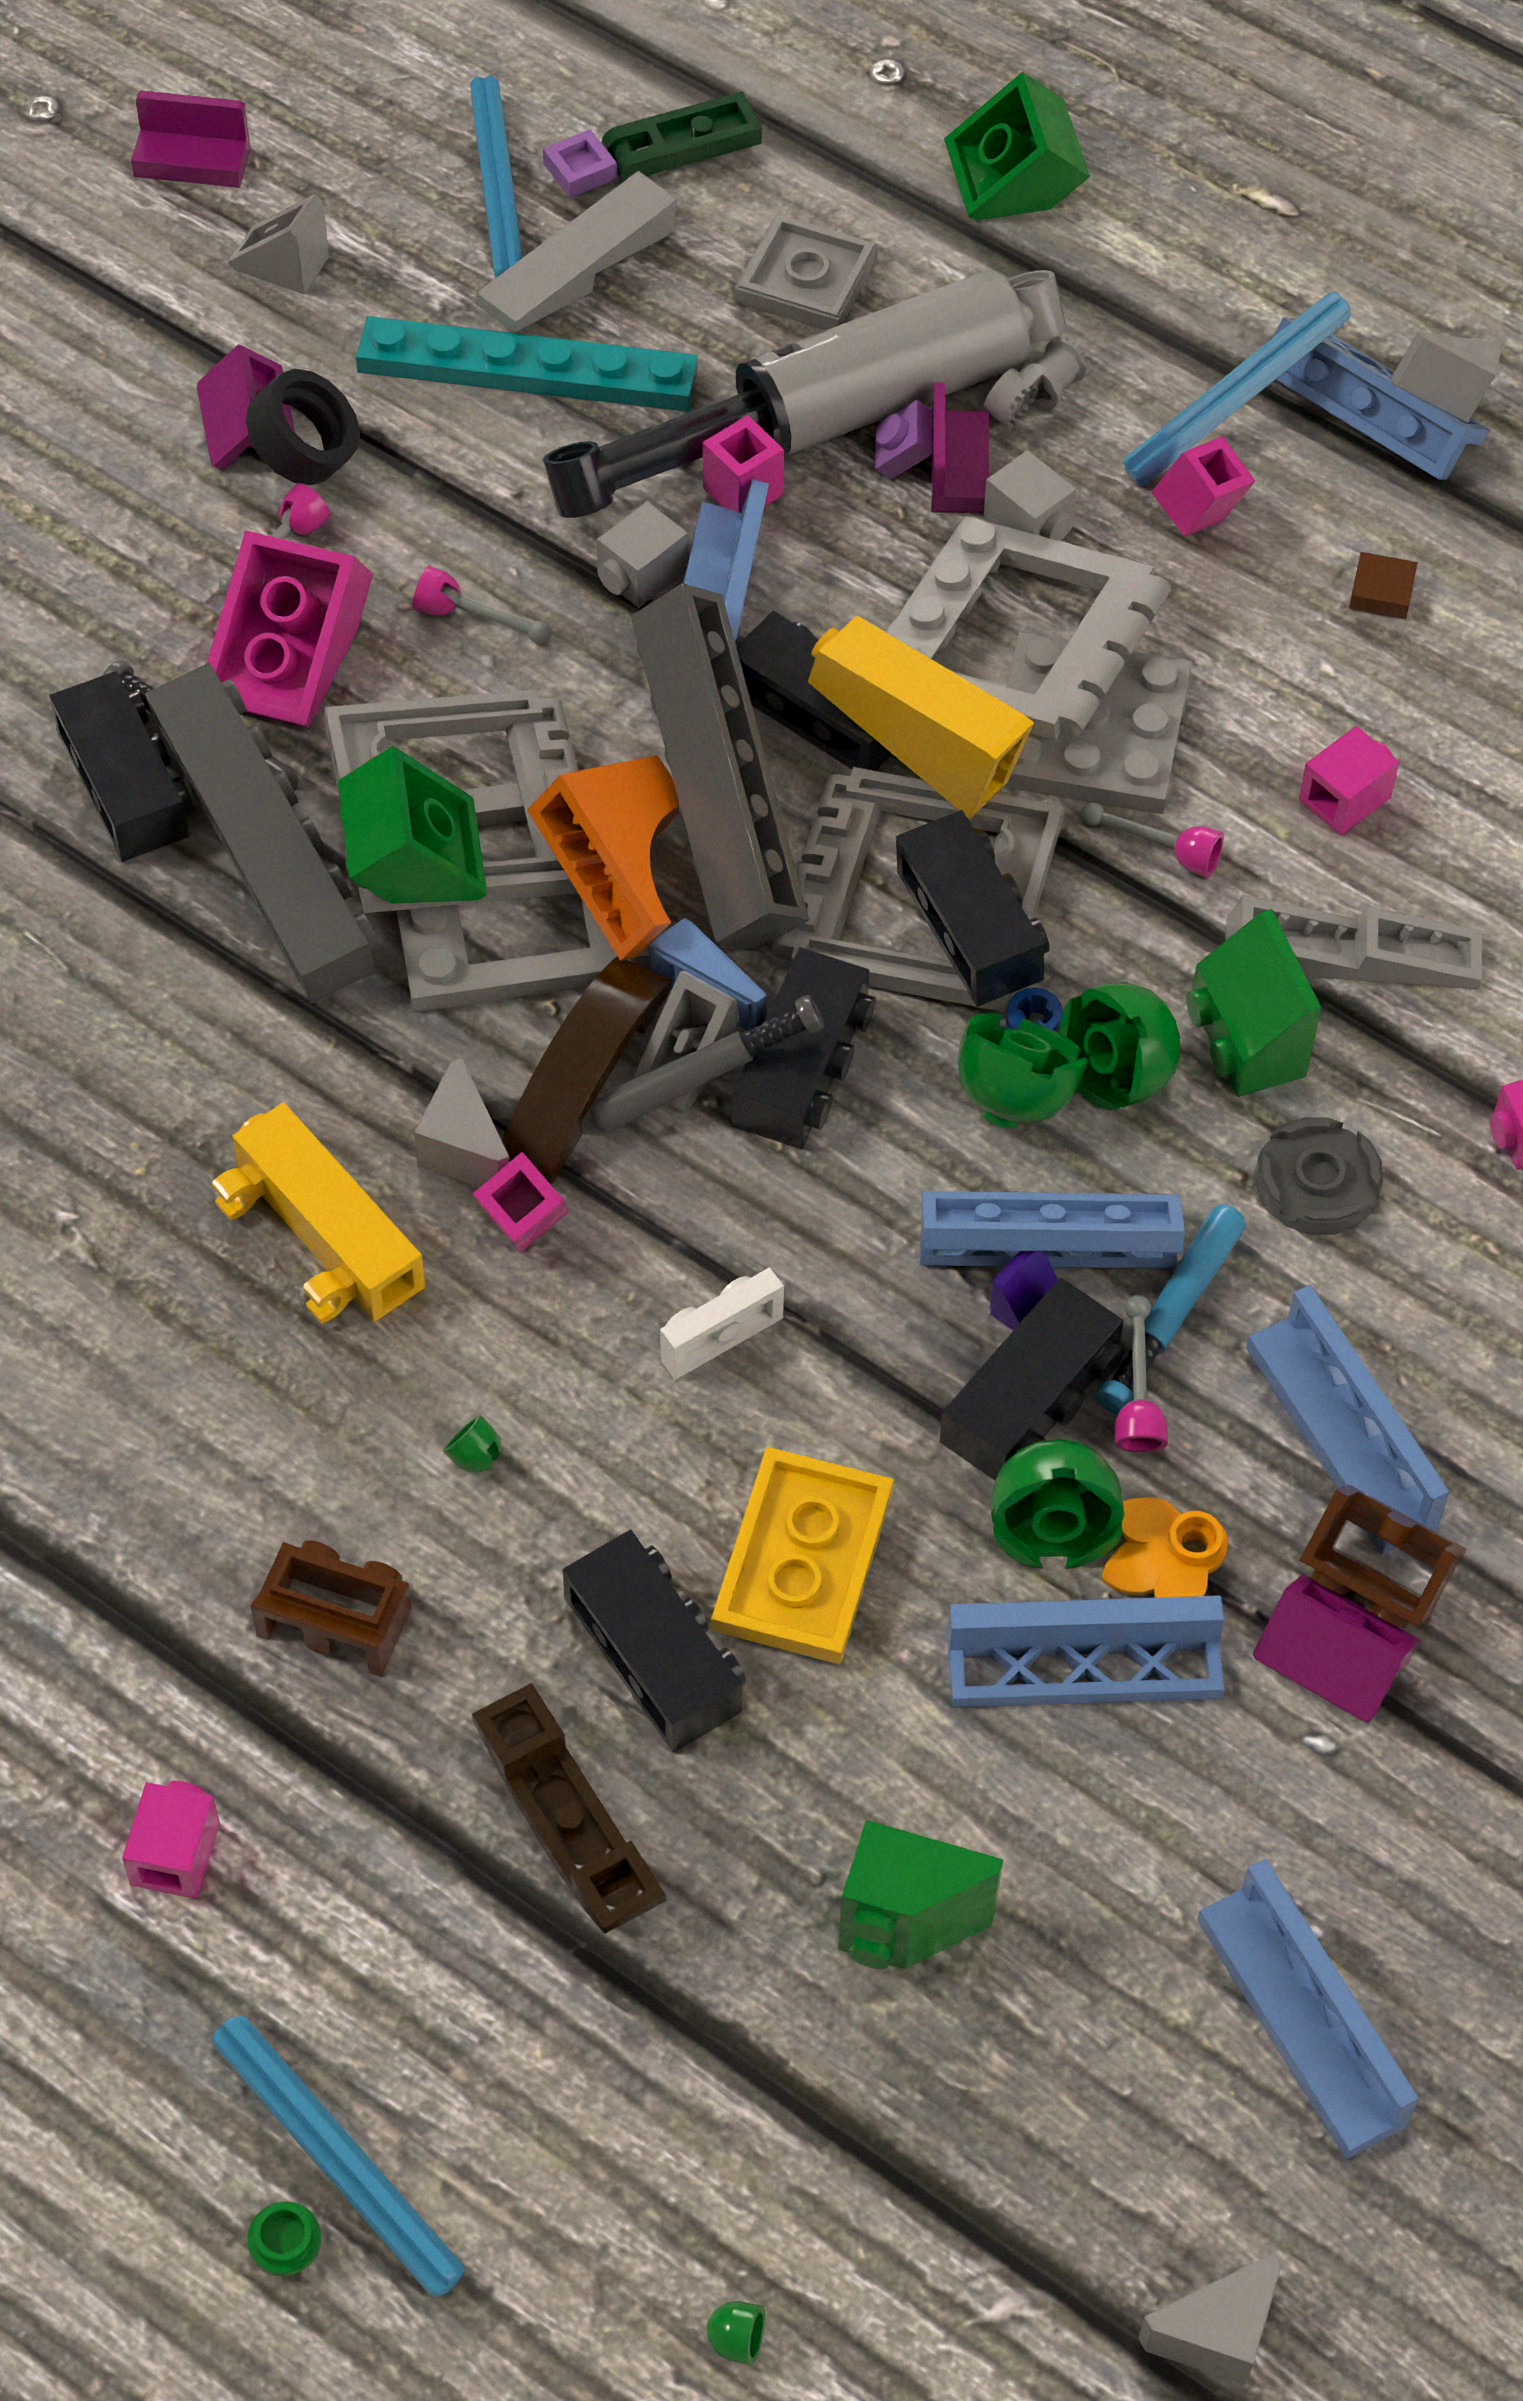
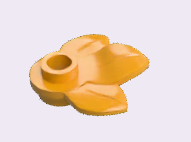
M1141 1497L1124 1500L1125 1517L1122 1521V1536L1127 1542L1122 1544L1107 1561L1102 1571V1581L1115 1591L1125 1595L1143 1596L1154 1593L1155 1598L1205 1596L1208 1574L1214 1572L1223 1564L1228 1551V1537L1222 1525L1206 1512L1188 1511L1181 1514L1174 1506L1161 1498ZM1187 1541H1197L1206 1550L1204 1552H1191L1183 1548L1182 1545Z

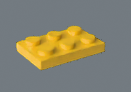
M766 1446L711 1617V1631L841 1665L893 1494L894 1479Z

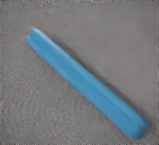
M489 75L485 78L475 77L471 81L470 87L494 276L497 278L521 260L523 256L499 81L494 76Z
M1335 291L1329 292L1125 457L1123 461L1124 469L1129 477L1140 486L1146 485L1177 460L1183 452L1193 447L1347 322L1351 317V308L1347 301Z
M244 2016L227 2019L212 2037L213 2046L427 2293L436 2298L451 2291L464 2276L465 2271L462 2263L252 2023Z

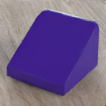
M1019 1251L993 1279L990 1315L1013 1331L1058 1281L1044 1251Z

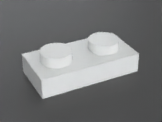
M769 1267L751 1278L743 1276L732 1281L723 1289L720 1296L697 1309L695 1307H688L671 1317L665 1327L660 1329L661 1362L674 1380L783 1319L784 1285Z

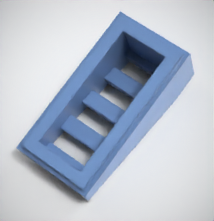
M682 919L650 943V970L672 979L673 986L679 972L687 971L737 999L738 1027L748 1031L762 1025L766 1021V993L690 920Z

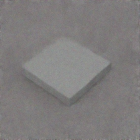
M776 213L735 288V302L825 330L842 325L878 258V244Z

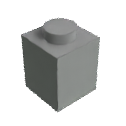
M1026 450L986 479L983 517L991 523L1061 541L1069 533L1074 523L1073 514L1076 488L1033 453Z
M646 501L597 538L598 577L611 593L615 595L621 594L637 608H640L685 573L688 561V532Z

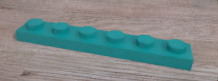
M373 316L366 317L356 355L357 373L685 412L690 410L698 371V355Z

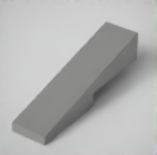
M637 171L478 291L475 304L514 333L591 293L596 273L671 235L677 198L643 173Z
M1243 894L1226 920L1225 941L1260 912L1272 909L1306 977L1477 989L1482 982V930L1366 906L1360 917L1355 919Z

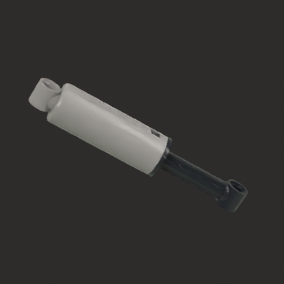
M1039 270L1016 275L1006 280L997 272H980L740 362L736 369L737 395L600 447L597 443L591 441L577 442L559 447L546 454L543 458L557 512L560 517L576 518L596 513L612 503V495L615 490L702 458L703 442L747 415L784 449V457L885 419L915 400L920 401L922 404L932 401L934 382H945V395L1003 374L1011 368L1016 369L1022 366L1029 356L1030 344L1052 339L1066 330V322L1055 273L1048 270Z

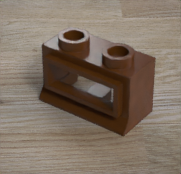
M1347 1484L1335 1491L1299 1561L1314 1569L1311 1577L1322 1586L1342 1595H1347L1351 1589L1373 1601L1370 1610L1375 1615L1395 1626L1406 1628L1409 1622L1419 1627L1429 1619L1467 1549L1354 1486ZM1347 1522H1352L1435 1568L1422 1595L1335 1548Z
M312 1540L304 1541L301 1548L285 1542L282 1543L259 1595L250 1606L257 1636L269 1640L277 1621L301 1628L305 1645L318 1654H330L336 1640L364 1649L366 1651L369 1673L382 1677L412 1609L409 1583L402 1581V1575L396 1569L378 1561H368L363 1568L340 1561V1556L334 1549L321 1542ZM293 1579L377 1606L372 1617L290 1590L289 1587Z

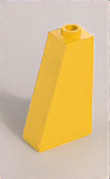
M858 615L840 631L835 627L830 628L815 644L811 655L816 659L808 683L959 811L963 810L967 818L971 819L1008 783L1034 725V722L1026 715Z

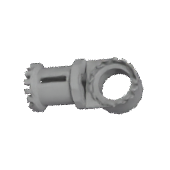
M1068 336L1052 338L1045 347V354L1036 363L1026 364L1019 372L1011 368L1000 377L986 397L983 410L988 411L991 416L1007 428L1013 427L1012 423L1016 424L1018 422L1017 419H1021L1024 416L1023 413L1032 404L1040 409H1053L1062 400L1063 391L1072 381H1081L1090 371V360L1084 359L1086 357L1085 352H1080L1083 347L1080 344L1075 347V340L1073 339L1068 342Z

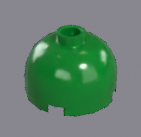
M1128 982L1104 984L1083 990L1082 995L1071 998L1065 1005L1059 1026L1060 1034L1075 1042L1081 1048L1077 1060L1087 1058V1065L1082 1076L1084 1079H1081L1077 1088L1078 1092L1094 1106L1108 1111L1144 1102L1157 1095L1175 1074L1180 1059V1034L1176 1020L1166 1003L1152 990Z
M984 1013L971 1017L967 1022L960 1042L957 1064L962 1088L972 1102L983 1109L982 1116L987 1121L1005 1128H1016L1019 1122L1035 1123L1052 1118L1071 1101L1087 1065L1086 1057L1077 1060L1081 1048L1075 1042L1057 1031L1025 1019H1021L1017 1030L1006 1026H999L1003 1014Z
M1062 1439L1040 1441L1018 1450L1005 1462L998 1473L991 1495V1516L995 1542L1008 1557L1028 1567L1043 1569L1039 1557H1068L1065 1569L1077 1568L1102 1558L1119 1543L1123 1533L1122 1521L1125 1517L1121 1486L1115 1471L1096 1450L1075 1441Z

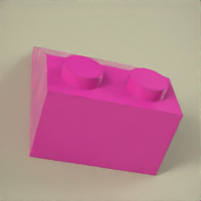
M245 530L207 663L210 662L221 683L228 679L233 681L247 710L245 713L305 728L310 727L358 630L373 573L355 556Z

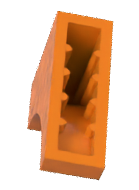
M658 755L560 774L527 809L620 961L637 957L671 923L663 909L653 883L650 869V845L652 839H655L679 814V800L673 778Z

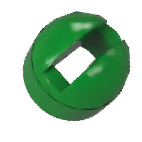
M479 1414L454 1435L444 1447L443 1452L456 1466L464 1471L483 1472L491 1467L492 1461L498 1459L501 1453V1440L495 1429Z
M734 2301L726 2302L713 2311L707 2322V2337L719 2356L731 2362L753 2365L755 2363L764 2335V2306Z

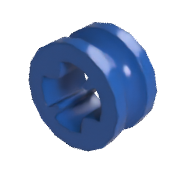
M1034 987L1025 988L1017 992L1010 999L1007 1007L1006 1027L1018 1030L1024 1015L1030 1019L1031 1012L1044 1015V1024L1041 1019H1038V1024L1060 1033L1059 1025L1063 1010L1062 1004L1056 995L1046 989Z

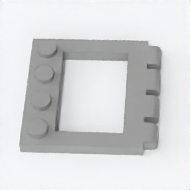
M964 516L886 633L932 659L937 650L946 648L956 633V621L963 611L971 610L981 595V583L988 573L996 572L1000 564L1101 591L1035 695L954 672L1026 715L1034 722L1030 734L1054 741L1057 740L1061 733L1075 737L1080 736L1097 710L1100 703L1099 700L1105 697L1124 667V660L1130 657L1149 627V621L1154 619L1171 592L1170 584L1164 578L1155 576L1154 566Z
M538 690L325 707L324 726L337 788L339 779L390 748L388 743L390 740L506 731L536 858L484 862L488 895L480 900L391 904L368 889L358 886L364 913L578 893L527 811L560 774L578 771L572 743L568 740L570 735L562 702L559 699H540Z
M853 767L850 776L841 774L830 775L817 809L819 816L813 821L801 858L803 864H800L797 870L809 921L774 940L771 949L772 953L778 958L790 960L792 963L799 947L869 969V986L976 1007L950 961L840 941L881 811L935 821L959 810L922 779ZM997 793L968 820L975 829L998 833L993 847L995 864L1002 875L1010 873L1014 878L1021 894L1022 908L1030 920L1035 918L1061 830L1063 805ZM1013 993L979 1007L1007 1013V1007Z
M518 783L463 790L474 798L478 827L527 820ZM582 898L581 902L590 943L589 948L468 965L458 905L396 910L413 1013L587 988L617 955ZM649 945L637 957L627 960L645 968L650 967Z

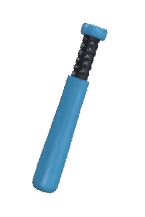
M1220 1204L1211 1209L1150 1310L1149 1315L1145 1318L1146 1372L1154 1362L1155 1357L1165 1352L1180 1326L1242 1235L1246 1226L1245 1219L1236 1208ZM1132 1349L1113 1379L1103 1381L1095 1395L1103 1408L1116 1415L1128 1402L1134 1400Z

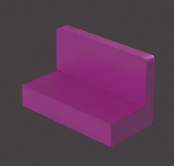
M143 90L138 92L136 107L140 132L131 159L134 177L241 187L251 150L244 102Z
M240 344L232 349L197 383V393L210 462L212 466L220 470L226 468L247 447L251 446L254 448L246 426L248 405L279 373L283 372L282 365ZM282 404L285 418L295 433L290 405Z
M934 382L932 403L931 512L984 513L986 479L989 478V412L945 411V382Z
M1303 1573L1285 1588L1253 1651V1656L1257 1661L1362 1721L1370 1722L1376 1716L1396 1675L1410 1662L1421 1639L1381 1619L1373 1612L1343 1595L1322 1586Z

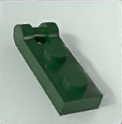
M738 92L613 127L604 134L601 143L616 161L617 176L621 183H623L637 171L649 177L655 173L762 144V127L744 93Z

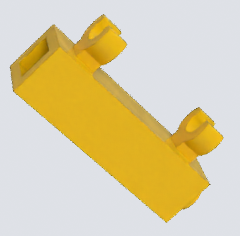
M284 1102L267 1113L254 1115L242 1125L237 1133L232 1135L238 1168L225 1171L212 1182V1187L220 1195L215 1200V1204L232 1221L245 1214L255 1204L256 1200L262 1196L328 1271L315 1275L303 1285V1290L311 1298L306 1302V1307L321 1324L336 1317L352 1299L373 1322H376L426 1287L422 1254Z

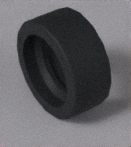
M294 368L279 373L248 405L246 426L250 441L256 452L276 474L293 483L314 485L326 481L348 462L358 449L360 430L354 410L345 395L329 380L313 371ZM282 404L290 405L301 411L314 424L321 436L324 450H318L310 446L293 432L285 418Z

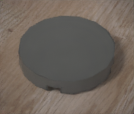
M1303 1117L1281 1125L1271 1135L1270 1140L1264 1147H1262L1255 1169L1257 1193L1267 1211L1286 1227L1309 1235H1335L1357 1227L1373 1212L1383 1184L1381 1158L1367 1137L1359 1131L1355 1135L1350 1130L1342 1128L1343 1122L1328 1117Z

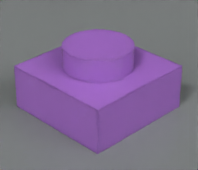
M591 129L543 148L544 166L570 199L617 179L616 161Z
M915 400L897 413L887 416L881 423L876 425L875 470L888 479H894L932 455V410L920 401Z

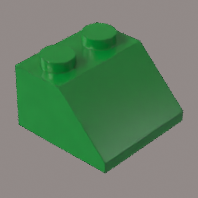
M1023 71L944 138L968 217L975 221L1050 210L1090 177L1065 100Z
M391 746L338 780L341 805L340 820L344 829L347 853L346 869L350 879L359 887L368 889L391 904L480 900L488 895L475 804L472 796L395 746Z
M1270 909L1260 912L1196 964L1192 991L1187 992L1186 995L1187 1008L1192 1022L1197 1028L1204 1027L1211 1041L1210 1054L1213 1065L1221 1077L1228 1076L1237 1097L1307 1076L1321 1012V1006L1273 910Z
M866 1820L841 1898L838 1950L848 1952L852 1960L866 1967L885 1969L892 1965L907 1969L992 1926L996 1912L1003 1859Z

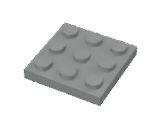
M1019 632L1007 687L1035 695L1069 640ZM1133 651L1130 657L1124 660V667L1105 697L1099 700V706L1082 734L1075 737L1061 733L1056 741L1029 734L1009 781L1004 787L1163 814L1190 680L1192 661Z

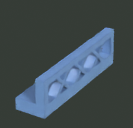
M1283 317L1273 337L1296 320V318ZM1333 334L1329 335L1276 378L1277 381L1439 480H1447L1466 444L1482 445L1490 430L1473 419L1466 423L1397 387L1390 380L1394 371Z
M752 479L742 512L738 513L735 510L702 502L683 579L684 584L722 594L735 642L769 483Z
M922 1191L920 1265L1006 1266L1019 1251H1044L1052 1267L1176 1268L1177 1253H1183L1185 1229L1180 1194Z
M1308 1285L1295 1291L1288 1318L1250 1335L1246 1350L1338 1489L1350 1484L1432 1530L1438 1529L1450 1491L1313 1287ZM1366 1531L1381 1555L1397 1548Z
M1221 1596L950 1604L947 1645L952 1708L1222 1699L1224 1684L1219 1638L1224 1621ZM1204 1650L1206 1678L1180 1679L1166 1668L1163 1663L1174 1651ZM1158 1651L1154 1656H1152V1655H1150V1654L1148 1653V1652ZM1125 1652L1143 1668L1130 1681H1112L1095 1666L1107 1653ZM1080 1654H1090V1655L1085 1659V1658H1084L1083 1656H1081ZM1041 1655H1059L1075 1670L1063 1683L1045 1684L1028 1668ZM1012 1656H1022V1657L1020 1658L1019 1661H1017V1660H1016L1014 1657H1012ZM991 1657L1008 1672L995 1685L966 1686L964 1658ZM1151 1675H1153V1676L1156 1677L1158 1680H1147V1679H1148ZM1084 1677H1086L1090 1682H1080V1681H1081ZM1017 1679L1023 1683L1012 1685Z
M1265 1858L1249 1866L1242 1889L1200 1910L1197 1922L1347 2160L1407 2128L1419 2098L1267 1859Z

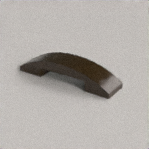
M618 956L598 974L560 1026L518 1102L502 1139L510 1162L523 1152L548 1182L554 1183L583 1135L582 1120L636 1031L644 1034L673 986L672 979L629 960L620 961Z
M532 1683L472 1713L473 1722L494 1764L533 1833L575 1898L604 1934L666 1901V1894L632 1841L626 1843L566 1748L563 1731Z

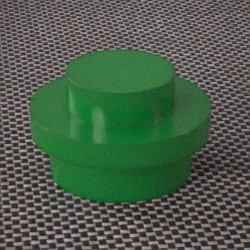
M284 2201L271 2204L262 2209L252 2220L247 2235L248 2249L255 2264L266 2273L274 2276L298 2274L309 2267L319 2253L321 2231L318 2221L309 2209L298 2203Z

